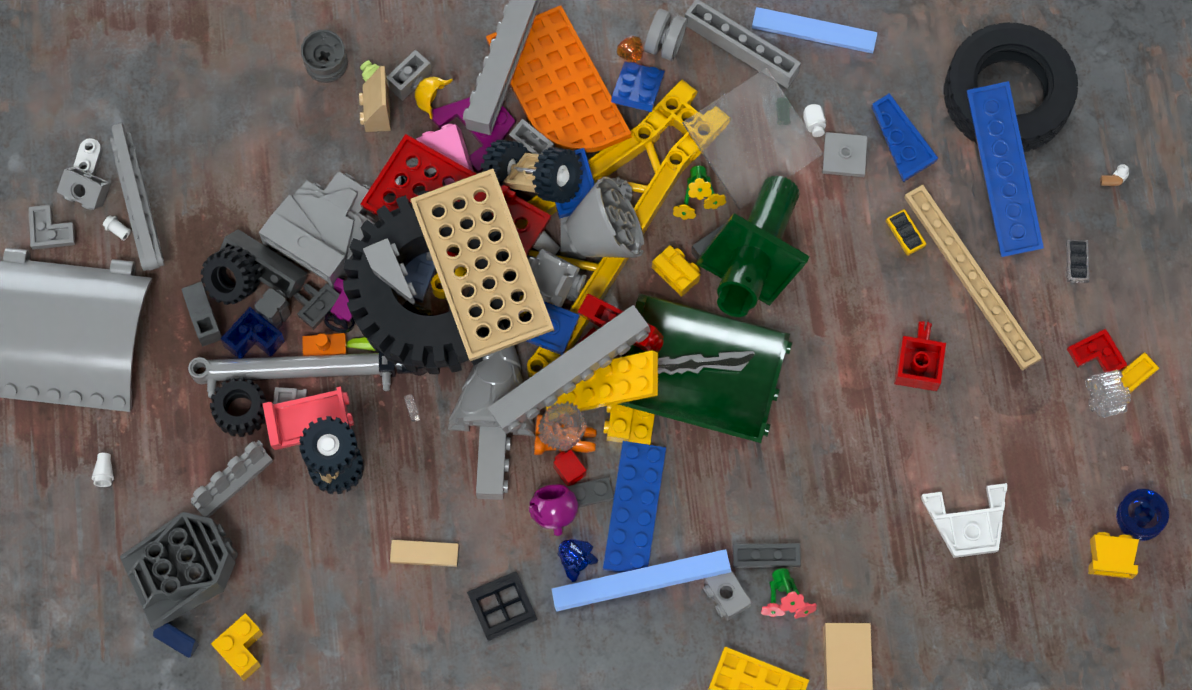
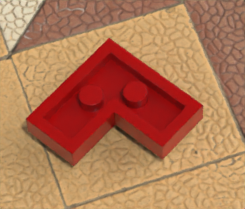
M1106 329L1067 348L1077 368L1097 359L1107 377L1128 366Z

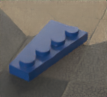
M890 93L872 104V110L903 182L937 162L938 157Z

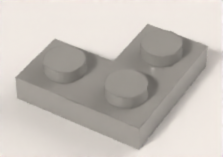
M50 205L29 207L30 246L32 250L75 245L73 222L53 224L52 207Z

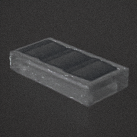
M1088 240L1066 241L1067 282L1088 283L1090 281Z

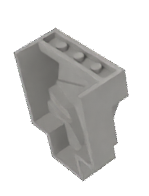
M339 171L325 190L318 183L313 182L312 184L306 180L294 195H288L259 231L263 245L267 248L270 246L274 247L326 280L329 286L335 290L334 283L336 279L340 278L343 280L346 276L344 271L345 259L352 260L353 254L349 247L353 238L362 240L364 235L360 227L366 220L372 224L376 223L372 217L365 215L368 210L360 205L370 187L365 184H358L351 175L347 173L344 175Z

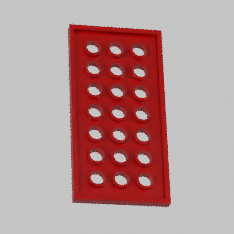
M405 134L360 205L378 216L376 211L384 205L390 212L399 208L396 201L399 197L406 195L408 201L412 203L410 199L418 196L414 194V189L417 186H423L425 191L430 192L444 187L443 182L448 178L457 182L474 176L476 173ZM416 158L419 162L417 166L409 167L407 166L408 160ZM433 168L437 172L434 177L429 178L425 176L426 170ZM399 176H406L407 182L403 185L396 184V179ZM389 193L396 195L395 200L391 203L384 201L385 196ZM517 196L514 200L506 198L505 201L510 205L509 211L515 227L516 222L520 219L528 222L524 229L516 227L526 256H528L551 220V215ZM447 252L450 257L457 256L455 253Z

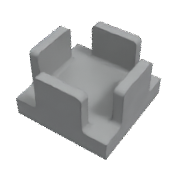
M541 249L537 258L530 257V267L543 301L562 307L580 268L545 249Z

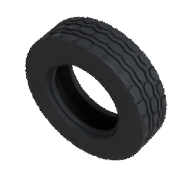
M1006 22L997 25L992 24L972 33L955 52L944 83L945 105L948 108L947 112L951 120L955 122V126L960 132L964 133V136L977 144L966 91L978 88V74L987 66L997 62H1014L1030 69L1039 79L1043 89V102L1039 107L1028 113L1016 115L1023 150L1028 152L1031 149L1035 150L1043 146L1044 143L1047 144L1064 127L1077 99L1078 76L1075 73V65L1071 61V57L1066 49L1045 31L1022 23Z

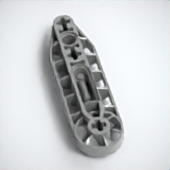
M123 123L112 125L113 137L110 138L139 260L143 271L158 269L161 266H165L135 143L131 132H127Z

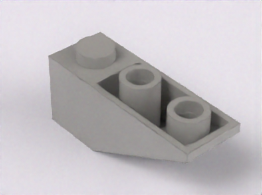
M388 238L363 248L373 273L406 300L414 304L413 296L416 295L412 283L407 284L404 276H407L408 273L404 264H399L396 257L400 254L395 243L390 244Z

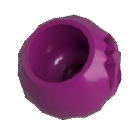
M547 485L535 492L530 500L529 512L531 518L544 529H553L554 535L560 536L563 534L562 527L571 524L578 513V500L574 492L564 485Z

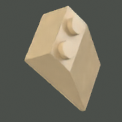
M380 66L363 84V93H359L360 106L363 105L364 111L360 112V124L365 126L366 132L391 131L390 96L385 66Z

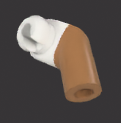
M1121 164L1113 175H1101L1100 185H1122L1129 176L1128 166Z

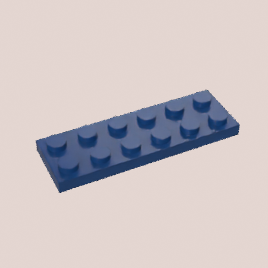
M623 441L603 570L623 573L648 567L666 447Z

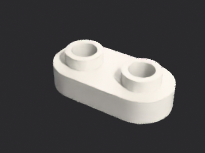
M89 138L82 141L74 167L81 169L83 165H87L86 169L81 170L95 175L102 154V148L97 140ZM93 146L91 150H86L87 147Z

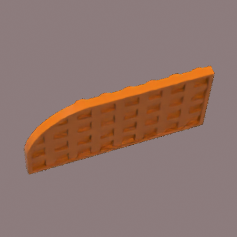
M557 6L536 15L510 83L531 126L554 143L557 148L572 151L584 148L585 153L604 150L632 138L626 122L616 104L611 103L612 97L562 6ZM496 32L486 36L489 46L491 40L496 38Z

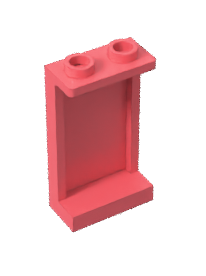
M340 386L336 387V391L273 404L272 402L263 403L271 447L274 450L300 445L299 440L300 436L303 437L302 431L304 428L308 429L309 423L312 421L314 424L317 423V418L322 417V420H327L326 416H331L333 420L336 417L340 418L343 423H348L351 429V426L354 425L352 413L347 411L346 405L350 404L348 393L344 392Z

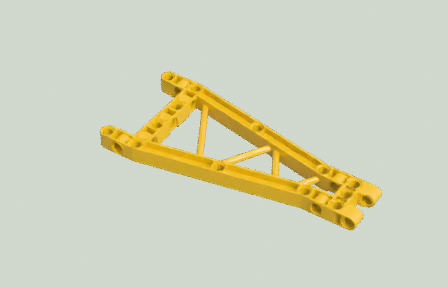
M684 80L677 83L653 108L652 112H649L646 118L630 131L632 138L608 147L588 160L595 184L600 178L609 176L647 150L655 175L648 186L628 182L632 187V191L643 193L634 207L643 235L682 172L714 141L731 120L718 107H714L704 115L691 106V102L696 97L698 91ZM672 105L675 106L676 109L670 110L667 107ZM689 118L692 122L686 123L683 119ZM668 126H674L684 136L670 149L664 161L660 164L653 144L659 140L661 133ZM705 131L708 133V135L702 136L699 134V132ZM641 134H646V135H648L649 137L646 138V139H643V138L639 137V135H641ZM678 160L680 164L674 165L671 161ZM538 196L528 201V203L549 215L557 212L555 202L544 201ZM524 219L516 222L518 229H524L528 225V222ZM533 250L529 253L530 256L536 258L539 254L538 251ZM558 256L580 269L594 271L570 311L580 315L578 310L588 293L603 301L629 258L603 257L598 264ZM458 267L455 270V275L458 277H463L467 273L465 267ZM437 273L431 281L432 291L435 297L444 299L446 298L444 290L436 288L441 283ZM520 295L521 301L524 298V295ZM524 311V312H522V313L520 314V316H521L522 318H523V316H524V314H525L526 311ZM581 315L564 353L574 347L589 323ZM539 347L527 362L528 376L532 377L537 373L531 369L534 365H540L544 368L561 355Z

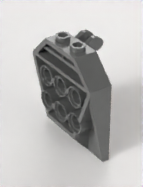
M182 512L120 556L153 630L224 592L238 553L232 547V540L224 537L227 534L222 525H217L212 518Z

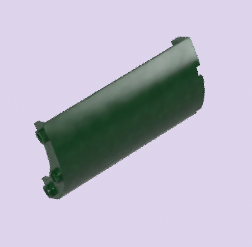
M639 294L635 308L648 324L656 327L664 336L662 339L664 340L663 346L657 352L658 358L669 357V359H676L681 356L701 354L704 358L719 357L718 353L753 351L755 355L749 354L738 359L728 358L710 362L697 363L689 360L678 365H658V368L674 371L680 368L697 369L703 365L739 366L747 363L741 371L703 367L698 374L691 371H686L683 374L677 372L672 375L662 372L658 374V396L623 402L618 405L761 443L763 436L767 437L771 424L767 423L772 400L777 401L780 389L776 388L783 359L785 354H790L793 343L789 341L790 334ZM631 345L630 350L625 354L621 355V357L639 354L645 351L641 350L640 348L634 345Z

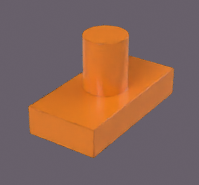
M346 333L302 336L303 356L347 354Z

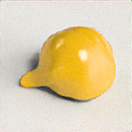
M428 77L421 80L417 85L414 95L418 108L429 114L431 120L433 119V109L430 104L435 99L437 90L443 89L453 79L443 80L439 77Z

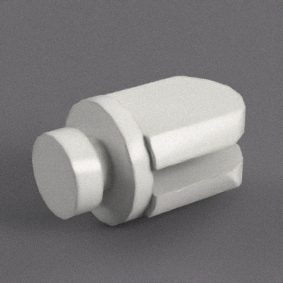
M817 104L808 105L804 110L803 116L806 129L812 133L813 137H820L824 135L826 127L823 109Z

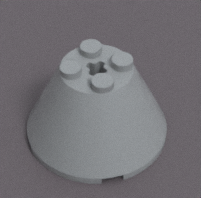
M607 176L600 178L568 219L563 222V227L571 239L570 247L574 253L579 252L584 257L637 258L644 252L641 250V246L644 245V237L640 222L629 199L624 200L619 193L621 187Z

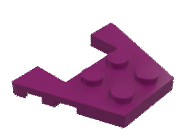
M470 97L433 109L432 121L441 129L442 126L458 117L466 126L463 114L465 109L470 106ZM503 106L500 109L491 135L469 130L482 145V147L469 155L472 167L478 174L483 171L481 163L485 161L482 158L484 154L487 155V147H491V143L496 142V140H505L516 124L514 118Z

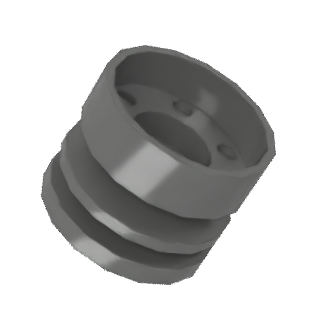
M317 30L305 37L301 45V56L306 71L311 78L321 83H330L343 76L348 66V58L342 39L330 30Z

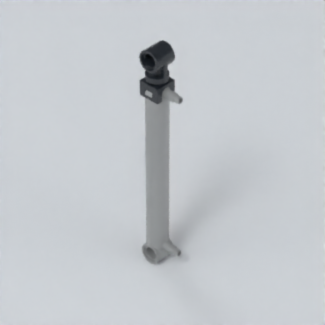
M381 351L368 354L214 360L198 357L191 360L188 366L189 373L194 382L207 384L209 398H211L212 394L215 395L216 381H230V378L239 380V377H243L245 380L380 375L382 377L383 390L389 391L391 377H396V368L397 374L412 373L422 376L428 372L423 367H419L417 372L409 371L401 362L395 365L388 361ZM201 367L206 368L203 374H196L197 369Z

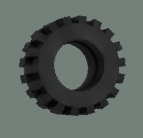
M239 246L225 247L209 256L202 266L204 268L201 269V274L203 275L201 282L205 283V291L208 290L210 292L209 296L211 298L215 297L216 302H223L224 305H233L247 298L258 289L257 286L261 282L258 279L261 277V272L258 271L260 266L258 263H255L254 260L256 258L250 256L248 250L242 251V247ZM226 267L233 272L236 283L228 277Z
M239 377V381H236L235 378H230L229 383L223 381L221 388L216 387V395L212 394L211 396L212 403H210V409L212 410L211 413L218 427H221L223 432H229L230 436L234 437L236 434L239 437H244V433L248 432V435H252V430L256 429L258 431L261 429L260 423L264 424L266 422L263 403H267L263 391H261L257 384L254 385L250 379L245 381L243 377ZM246 398L252 402L249 411L242 416L236 417L227 413L230 403L235 399Z

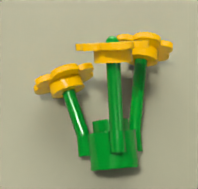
M694 166L691 168L690 177L687 178L684 204L679 207H673V215L684 220L696 217L695 209L688 206L690 197H697L698 200L708 197L704 200L705 204L703 206L705 209H717L719 206L726 204L725 195L714 193L711 178L707 176L705 167Z

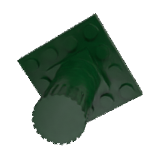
M776 175L765 179L748 221L733 213L697 259L696 265L721 278L717 289V305L721 311L729 316H746L749 310L756 306L758 300L770 306L809 260L810 256L782 240L800 195L798 186L786 177Z

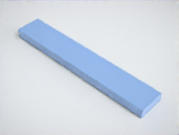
M756 7L752 24L753 29L872 54L877 37V32L759 7Z

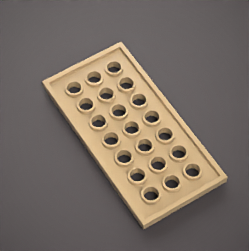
M494 169L410 199L470 361L554 331ZM478 192H484L486 199L482 202H477L474 196ZM464 200L466 202L465 207L460 210L453 207L455 201ZM435 208H443L445 210L444 215L435 217L433 215ZM485 212H492L494 217L491 221L486 222L482 220V215ZM469 219L473 221V225L470 229H463L461 227L462 221ZM450 227L452 233L448 237H443L440 235L441 229ZM497 231L501 233L500 240L491 241L489 235ZM472 239H477L481 242L477 249L468 247ZM451 247H457L460 249V252L457 256L450 257L447 254L448 250ZM505 251L509 254V257L506 261H499L496 258L497 254ZM480 259H485L488 261V265L484 269H478L476 262ZM458 267H465L467 273L463 277H458L455 275V270ZM508 271L515 272V280L511 282L504 279L505 273ZM493 279L495 286L492 289H485L483 287L485 280ZM464 288H474V294L471 297L463 296L462 291ZM516 291L524 294V298L519 302L511 299L512 294ZM495 299H500L503 301V305L500 309L495 310L491 308V302ZM473 307H480L482 313L478 317L470 316V310ZM524 311L532 314L531 319L527 322H522L519 319V315ZM502 319H507L511 322L510 327L506 330L498 327V323ZM487 327L489 329L488 336L484 338L477 335L478 329Z

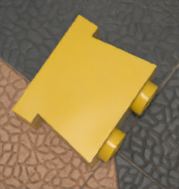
M1106 532L1094 534L1090 539L1092 562L1089 564L1088 574L1133 579L1138 574V565H1134L1139 539H1132L1131 535L1114 537Z

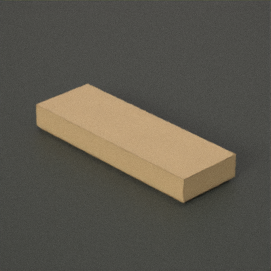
M392 540L390 563L457 567L459 544Z

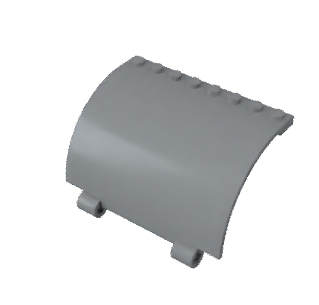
M6 248L3 261H0V398L130 412L132 409L131 377L135 338L141 309L152 278L135 276L136 264L134 261L112 259L110 269L30 261L29 250Z

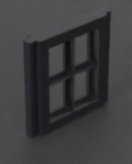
M516 571L467 592L488 642L537 621L535 612ZM514 586L519 597L503 603L499 592ZM495 594L499 605L483 611L479 600ZM521 601L525 612L510 618L505 607ZM501 609L505 621L490 627L486 615Z

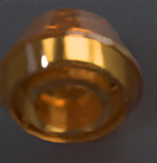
M630 36L617 46V55L627 62L635 63L643 56L644 50L640 37Z

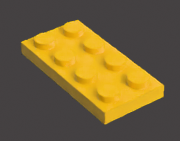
M724 647L708 690H806L809 680Z

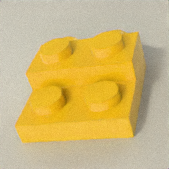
M618 404L607 406L606 412L610 413V420H605L603 433L607 434V441L651 444L655 414Z

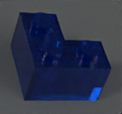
M250 307L221 337L223 346L238 359L242 358L254 344L271 357L285 342L282 332Z

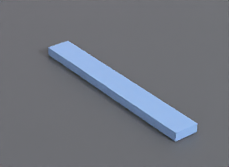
M725 549L552 588V594L557 612L730 573L731 568L727 550Z

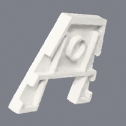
M1007 483L986 487L989 509L946 514L942 492L922 494L921 500L953 558L998 552Z

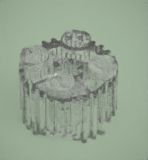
M1118 369L1086 378L1085 384L1091 393V399L1088 400L1089 407L1092 412L1096 411L1099 417L1105 418L1125 413L1128 410L1126 406L1131 401V395L1129 394L1128 387L1124 388L1123 382H1121L1123 375Z
M567 401L564 404L561 402L560 405L556 403V405H552L551 408L549 407L538 425L540 427L538 432H540L539 438L541 442L548 444V447L551 446L552 449L556 448V451L559 449L561 451L570 450L579 442L586 432L587 425H585V417H582L583 413H579L580 409L577 408V405L573 406V403L569 404Z

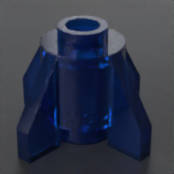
M569 539L564 540L558 547L557 554L560 557L561 564L564 566L567 577L572 582H576L580 571L584 570L588 564L592 565L598 562V559L591 554L593 546L588 541Z

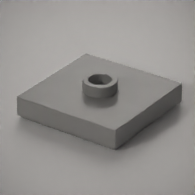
M826 132L822 174L864 177L867 136Z

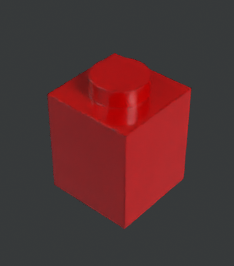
M572 450L567 453L563 451L554 458L553 468L566 486L574 485L586 477L587 470Z

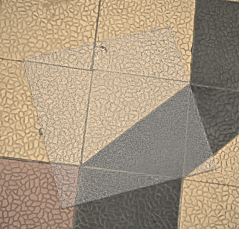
M765 68L730 92L723 93L721 98L682 122L739 210L758 197L761 187L768 177L778 175L788 178L823 155V152L768 68Z

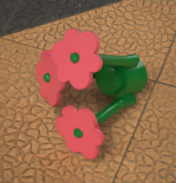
M781 568L772 573L773 581L769 582L771 603L762 607V615H769L770 617L784 616L785 611L789 610L791 613H796L794 618L797 619L806 617L808 614L816 611V603L809 604L803 601L804 596L796 588L794 579L790 577L788 569ZM776 589L780 592L786 591L787 593L786 597L781 598V605L776 603Z

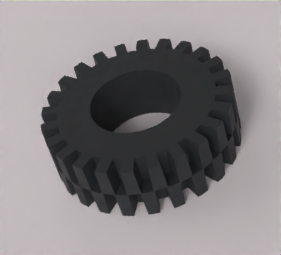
M428 191L418 192V196L425 194ZM406 195L396 199L399 208L391 212L385 205L376 211L379 221L372 224L366 220L360 227L364 237L361 241L353 238L349 248L353 257L352 260L345 259L344 271L348 280L343 281L344 292L349 300L347 302L348 309L370 345L377 352L381 351L391 363L396 365L398 362H401L407 370L417 372L419 367L426 368L429 374H440L441 367H449L452 373L461 371V363L468 361L469 358L452 311L436 316H423L407 310L398 302L397 292L373 273L363 248L388 238L390 244L395 243L400 254L396 257L399 264L403 263L405 267L417 256L430 252L412 203L408 201ZM460 200V202L455 201L453 207L458 210L463 209L466 202L464 200ZM441 207L435 208L433 211L435 217H441L445 213V210ZM485 212L482 215L483 221L489 222L493 219L491 212ZM469 219L461 223L463 229H470L473 225V221ZM444 227L440 231V235L443 237H448L452 233L450 227ZM497 231L489 235V239L494 242L501 238V233ZM472 239L468 247L477 249L481 242L477 239ZM451 247L448 251L458 255L460 249ZM501 251L497 254L496 258L499 261H506L509 254ZM480 259L476 262L478 269H484L488 265V261L485 259ZM508 271L504 275V279L509 282L516 278V273L513 271ZM487 279L483 283L485 289H492L495 286L493 279ZM470 288L466 297H471L474 294V288ZM516 291L512 294L511 299L519 302L520 295L524 294ZM495 299L491 302L490 306L495 310L500 309L503 301ZM473 307L470 310V316L478 317L482 313L480 307ZM502 319L498 323V327L506 330L510 327L511 322L507 319ZM481 327L477 331V335L481 338L489 334L487 327ZM481 357L471 362L473 365H476L483 361Z

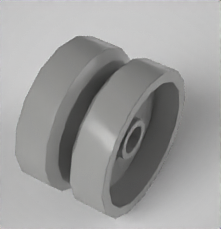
M659 9L650 26L644 51L656 55L661 49V57L673 61L683 40L688 19L676 15L671 21V13Z

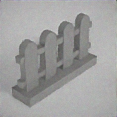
M259 440L247 445L245 453L240 457L235 456L227 464L228 467L223 472H216L211 477L209 484L205 487L200 486L194 491L191 504L202 516L209 518L273 462Z

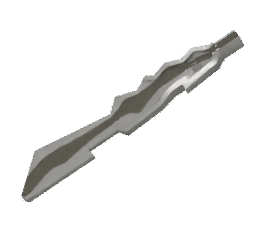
M753 351L718 353L719 357L704 358L701 354L681 356L676 359H669V357L658 358V374L662 372L670 375L677 372L683 374L686 371L698 374L703 367L741 371L755 353Z

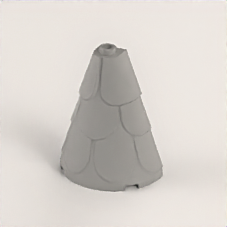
M515 345L482 357L483 361L473 365L450 415L448 430L469 431L470 426L501 428L488 407L524 382L520 372L521 364ZM527 419L522 422L521 427L513 432V435L535 436L533 419Z

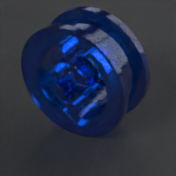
M1137 489L1127 494L1118 506L1116 513L1117 523L1121 531L1125 535H1131L1132 539H1139V541L1151 540L1158 536L1166 527L1169 520V508L1164 498L1157 492L1149 489ZM1134 502H1142L1133 510L1130 517L1128 513L1129 505ZM1144 512L1146 516L1141 517L1139 514ZM1155 513L1157 514V523L1154 527L1141 528L1145 527L1147 523L1149 524L1154 518Z

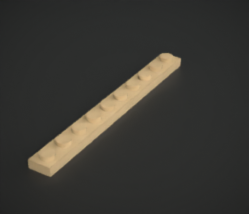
M924 185L905 194V200L1020 369L1023 371L1040 361L1041 356Z

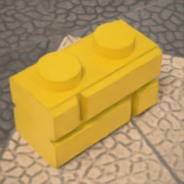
M669 245L652 261L651 268L682 297L699 282L700 270L694 263L691 262L689 264L684 259L685 255L680 249H674Z

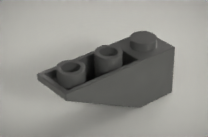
M202 282L182 288L181 290L192 323L202 347L222 340Z

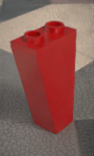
M589 293L578 310L581 317L599 327H603L624 312ZM648 324L651 331L648 333V337L642 342H635L633 345L645 352L652 350L659 352L664 343V340H662L664 336L656 327Z

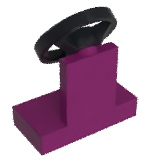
M337 278L334 283L335 291L340 293L331 311L325 315L324 322L332 331L347 333L354 328L355 320L347 306L349 300L344 292V280ZM329 321H333L335 324L340 325L343 328L335 327L332 324H330ZM346 321H351L352 325L348 327Z

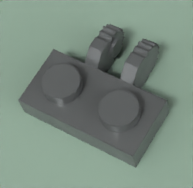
M308 283L303 286L304 290L313 297L310 301L306 300L299 293L294 295V298L304 306L297 313L298 317L313 330L325 319V315L331 311L340 295L327 283L319 292Z

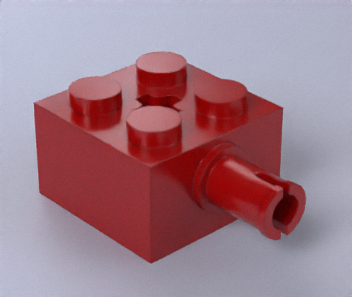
M925 321L918 322L917 338L902 337L899 344L895 385L936 392L941 385L946 343L930 340L932 327L930 322H927L926 326Z

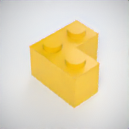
M245 613L215 639L211 645L243 681L261 667L247 649L264 634Z

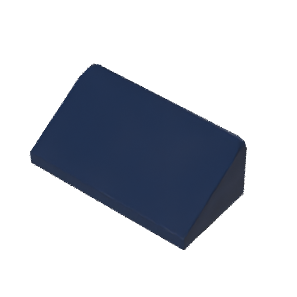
M169 623L153 631L154 638L188 658L192 657L199 646L196 639Z

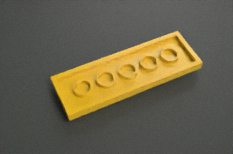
M652 350L612 359V362L607 367H600L594 371V375L590 379L580 381L576 384V388L568 394L563 393L558 397L556 403L549 407L546 406V415L555 417L658 396V353Z

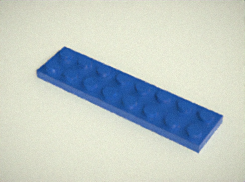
M1007 81L967 90L966 93L1000 255L1005 257L1043 249L1044 246L1010 83Z

